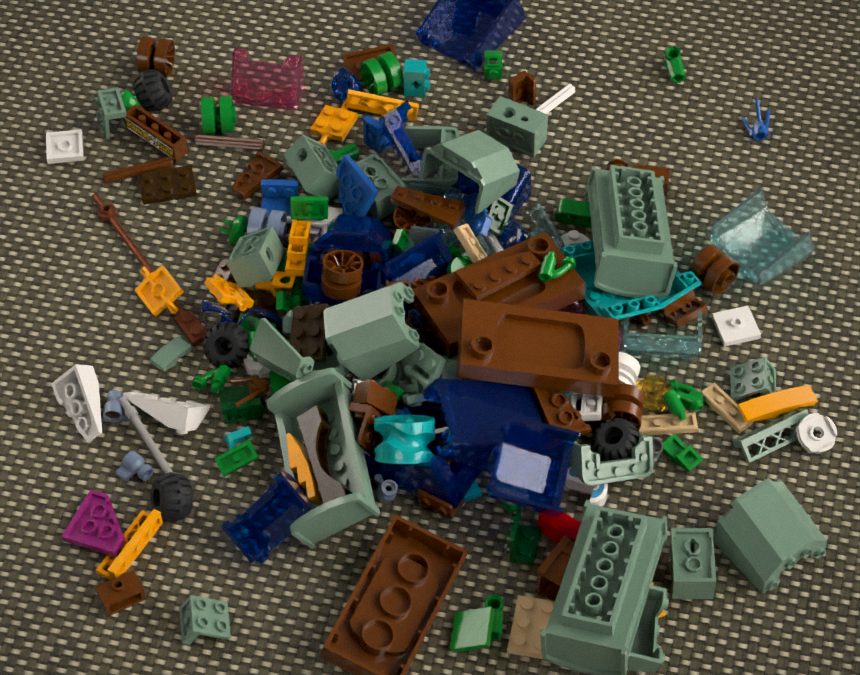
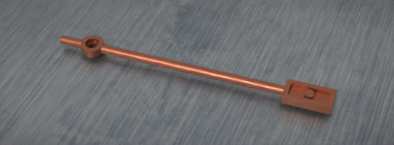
M94 193L92 199L99 207V219L103 222H110L141 266L146 267L150 273L154 272V269L116 219V207L112 204H105L99 194ZM175 300L173 303L178 308V312H176L177 316L174 317V321L193 347L204 342L207 333L206 329L191 309L184 312Z

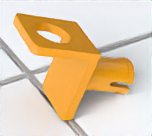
M276 271L273 280L258 282L255 284L256 290L271 291L273 296L276 297V292L281 291L282 288H293L296 276H287L285 272ZM283 277L290 278L288 283H281Z

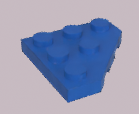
M346 155L343 156L336 169V175L340 178L338 197L339 203H342L343 211L340 217L341 223L357 225V223L361 224L379 190L353 159Z
M475 192L463 197L461 202L467 203L466 211L455 228L468 224L475 237L480 239L487 236L492 219L487 215V208L479 214L474 212L478 194ZM451 230L448 243L452 242L454 246L460 245L461 242L455 232Z

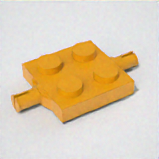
M344 101L340 108L325 105L310 128L311 134L321 137L318 142L325 145L328 140L344 141L358 119L356 112L348 111L346 101Z
M163 265L152 273L146 267H142L143 270L140 269L139 272L144 279L134 290L154 316H158L165 308H168L171 314L178 312V308L173 302L184 291Z
M215 273L212 278H206L204 284L209 289V292L217 298L219 303L223 305L232 304L238 307L240 311L252 308L254 301L242 288H239L237 283L226 281L219 273Z

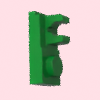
M248 440L214 459L222 475L226 477L257 460L259 457L251 441Z

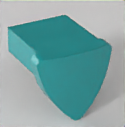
M249 426L225 435L224 441L228 450L235 448V444L250 439L251 431Z

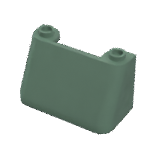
M640 433L638 444L631 448L632 458L604 462L600 461V454L593 453V450H590V445L588 444L580 445L572 438L558 440L560 454L580 481L587 485L644 478L653 471V437Z

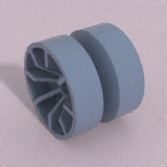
M253 207L248 220L247 234L273 226L283 245L287 233L286 212L272 210L268 216L267 209Z

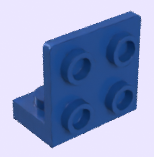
M398 109L382 123L368 115L363 118L364 144L380 154L385 149H388L397 139H400L404 134L403 110Z
M262 179L261 208L267 209L268 216L272 210L285 211L287 216L291 217L290 199L291 197L299 196L298 180Z

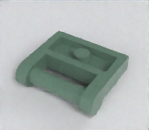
M419 343L420 348L414 351L409 365L404 368V374L414 378L423 385L426 391L431 392L435 389L447 360L425 344ZM418 367L430 374L428 379L417 371Z

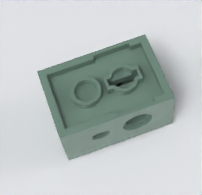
M501 96L487 113L486 135L508 148L534 158L547 140L548 114Z
M302 134L283 154L287 160L286 163L294 171L306 192L315 196H328L329 202L338 192V188H340V178L336 175L338 165L326 145Z
M373 153L356 162V164L379 190L368 211L379 221L392 214L398 207V205L390 202V196L396 187L407 188V185L376 153Z
M273 226L240 237L226 264L239 288H250L258 282H268L273 278L285 253V249Z
M671 528L669 558L672 599H714L716 570L713 528Z

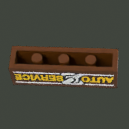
M137 104L126 111V117H124L125 128L165 156H170L174 162H177L189 153L187 138Z

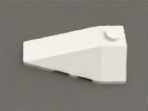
M75 364L51 384L58 403L65 407L67 410L66 414L76 422L75 426L86 442H91L102 433L99 382L93 366Z
M140 392L123 393L127 400L167 427L176 429V432L181 434H188V431L196 430L210 408L209 405L192 401L180 402L176 401L175 398H159L158 400V396Z

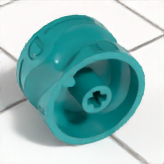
M388 415L374 419V431L379 432L383 438V442L375 448V461L389 464H417L435 460V456L427 448L428 443L435 440L434 417L424 415Z

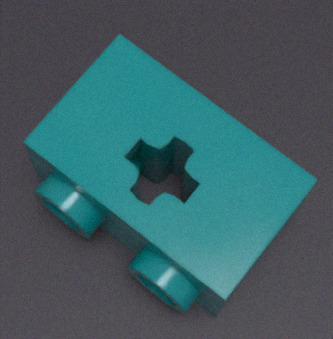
M406 59L403 71L404 96L425 98L426 91L430 90V80H427L430 76V68H427V60Z

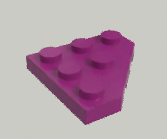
M94 490L89 491L61 536L64 542L114 557L117 556L125 542L108 494Z

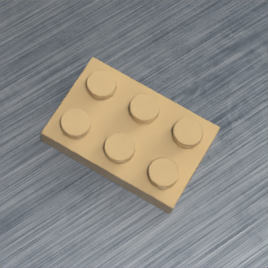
M518 595L507 653L543 659L540 635L542 629L547 627L555 601Z

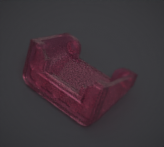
M234 48L231 74V96L233 102L284 110H295L300 106L306 87L303 56L291 55L285 58L283 64L249 60L250 54L247 50Z

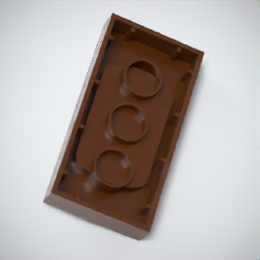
M544 232L461 269L531 251L542 265L543 257L549 251H553L557 260L554 270L562 267L561 263L565 256L548 233ZM540 269L479 301L557 311L585 298L586 284L575 269L568 270L562 276L551 279L549 282L539 279ZM454 271L412 289L415 294L412 304L449 358L458 355L459 311L463 299L475 300L457 279Z
M464 298L459 311L457 377L613 398L619 385V319Z
M395 514L323 645L319 657L353 675H406L469 551Z

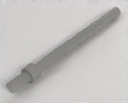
M125 396L120 397L119 402L125 410L126 417L133 422L164 473L173 472L139 419L135 407L131 406Z

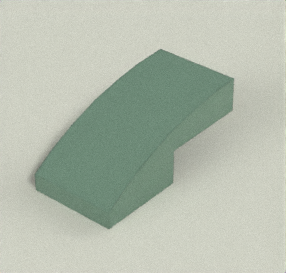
M176 337L156 352L150 359V363L164 372L176 366L180 357L191 352L192 346L180 337Z

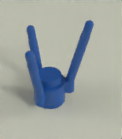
M756 98L757 122L753 124L751 129L744 116L742 121L749 132V137L761 141L769 136L770 109H767L764 125L761 121L759 99Z

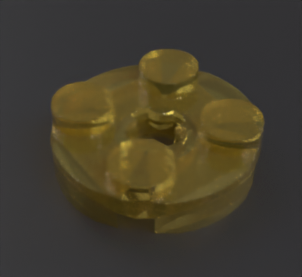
M657 375L644 376V379L636 381L635 386L645 396L643 409L647 411H664L667 404L662 396L672 390V387L666 383V380ZM655 391L656 395H649L648 393Z

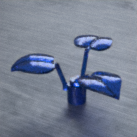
M202 300V312L213 311L222 313L220 322L234 323L233 319L227 317V315L232 314L229 310L230 304L224 308L215 302ZM255 306V308H250L236 324L240 325L250 313H258L270 317L281 325L283 321L276 313Z

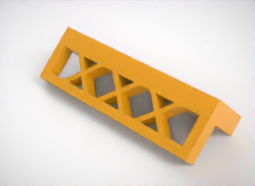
M348 89L346 107L391 116L398 109H402L403 119L415 121L419 104Z
M153 509L151 513L142 510L123 534L126 543L121 547L120 550L122 551L116 557L107 555L96 569V573L109 580H113L125 573L163 524L161 512ZM143 518H146V520L140 526V522L143 520ZM130 535H133V537L128 542V538L130 537ZM110 565V567L107 569L108 572L105 571L104 569L106 568V566Z

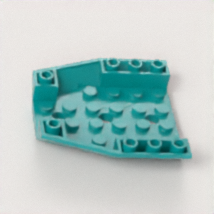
M593 240L559 248L565 257L569 256L575 259L576 266L574 269L586 284L585 298L581 299V302L593 316L623 319L663 309L701 285V281L692 271L680 273L676 270L668 296L656 298L654 295L635 298L616 295L594 286L596 264Z

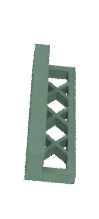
M798 408L732 440L734 446L742 449L747 463L759 459L798 440L797 434L795 435L796 427L803 418L809 415L807 409ZM785 428L792 430L788 439L781 438L782 431ZM768 436L775 438L771 447L764 445ZM755 444L758 446L756 454L751 456L747 446Z

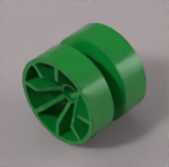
M390 51L378 55L377 59L371 58L360 64L363 81L371 94L381 95L386 93L388 89L393 90L404 84L401 66L395 55Z
M220 96L219 106H216L214 97H201V119L204 135L216 134L217 124H220L222 134L234 133L236 107L233 105L232 96Z

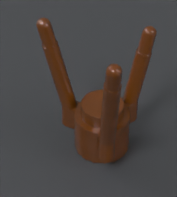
M257 375L249 378L229 379V383L251 382L248 385L250 395L235 403L236 406L269 391L266 380L264 378L258 379Z

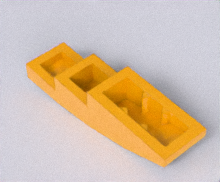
M292 221L285 266V275L304 276L311 221Z
M810 385L760 396L740 403L737 407L745 422L775 419L780 414L790 413L799 407L814 406L818 400Z
M288 433L286 438L290 469L298 474L299 484L307 489L308 499L317 506L323 504V500L317 491L318 484L312 475L313 468L307 459L309 456L308 452L300 440Z

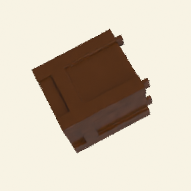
M565 535L537 570L538 586L536 593L538 596H545L552 601H556L575 544Z

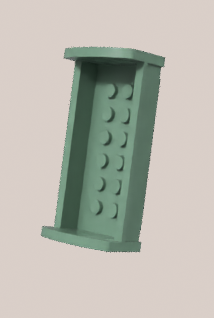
M610 165L609 171L596 169L595 166L591 167L584 194L585 199L589 201L596 264L595 287L616 295L635 298L654 295L658 298L669 295L678 266L673 258L663 192L664 176L657 178L654 171L616 165Z
M326 368L305 375L284 386L266 401L267 408L275 414L295 522L290 525L291 535L311 549L315 548V543L373 514L376 516L380 515L379 508L375 505L364 450L357 443L360 432L358 422L349 411L350 402L353 403L351 394L353 386L352 383L333 368ZM316 405L327 413L332 427L327 444L329 470L336 481L341 482L352 491V494L336 498L320 506H317L308 499L307 489L299 484L298 474L290 469L286 434L290 433L303 444L304 439L298 429L297 417Z
M586 500L584 504V517L546 629H542L540 635L542 658L544 660L592 675H626L628 658L661 550L666 545L667 516H663L660 519L592 505L590 500Z

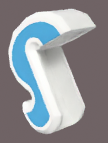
M571 467L566 470V487L592 494L590 504L603 507L607 500L608 483L587 485L580 481Z

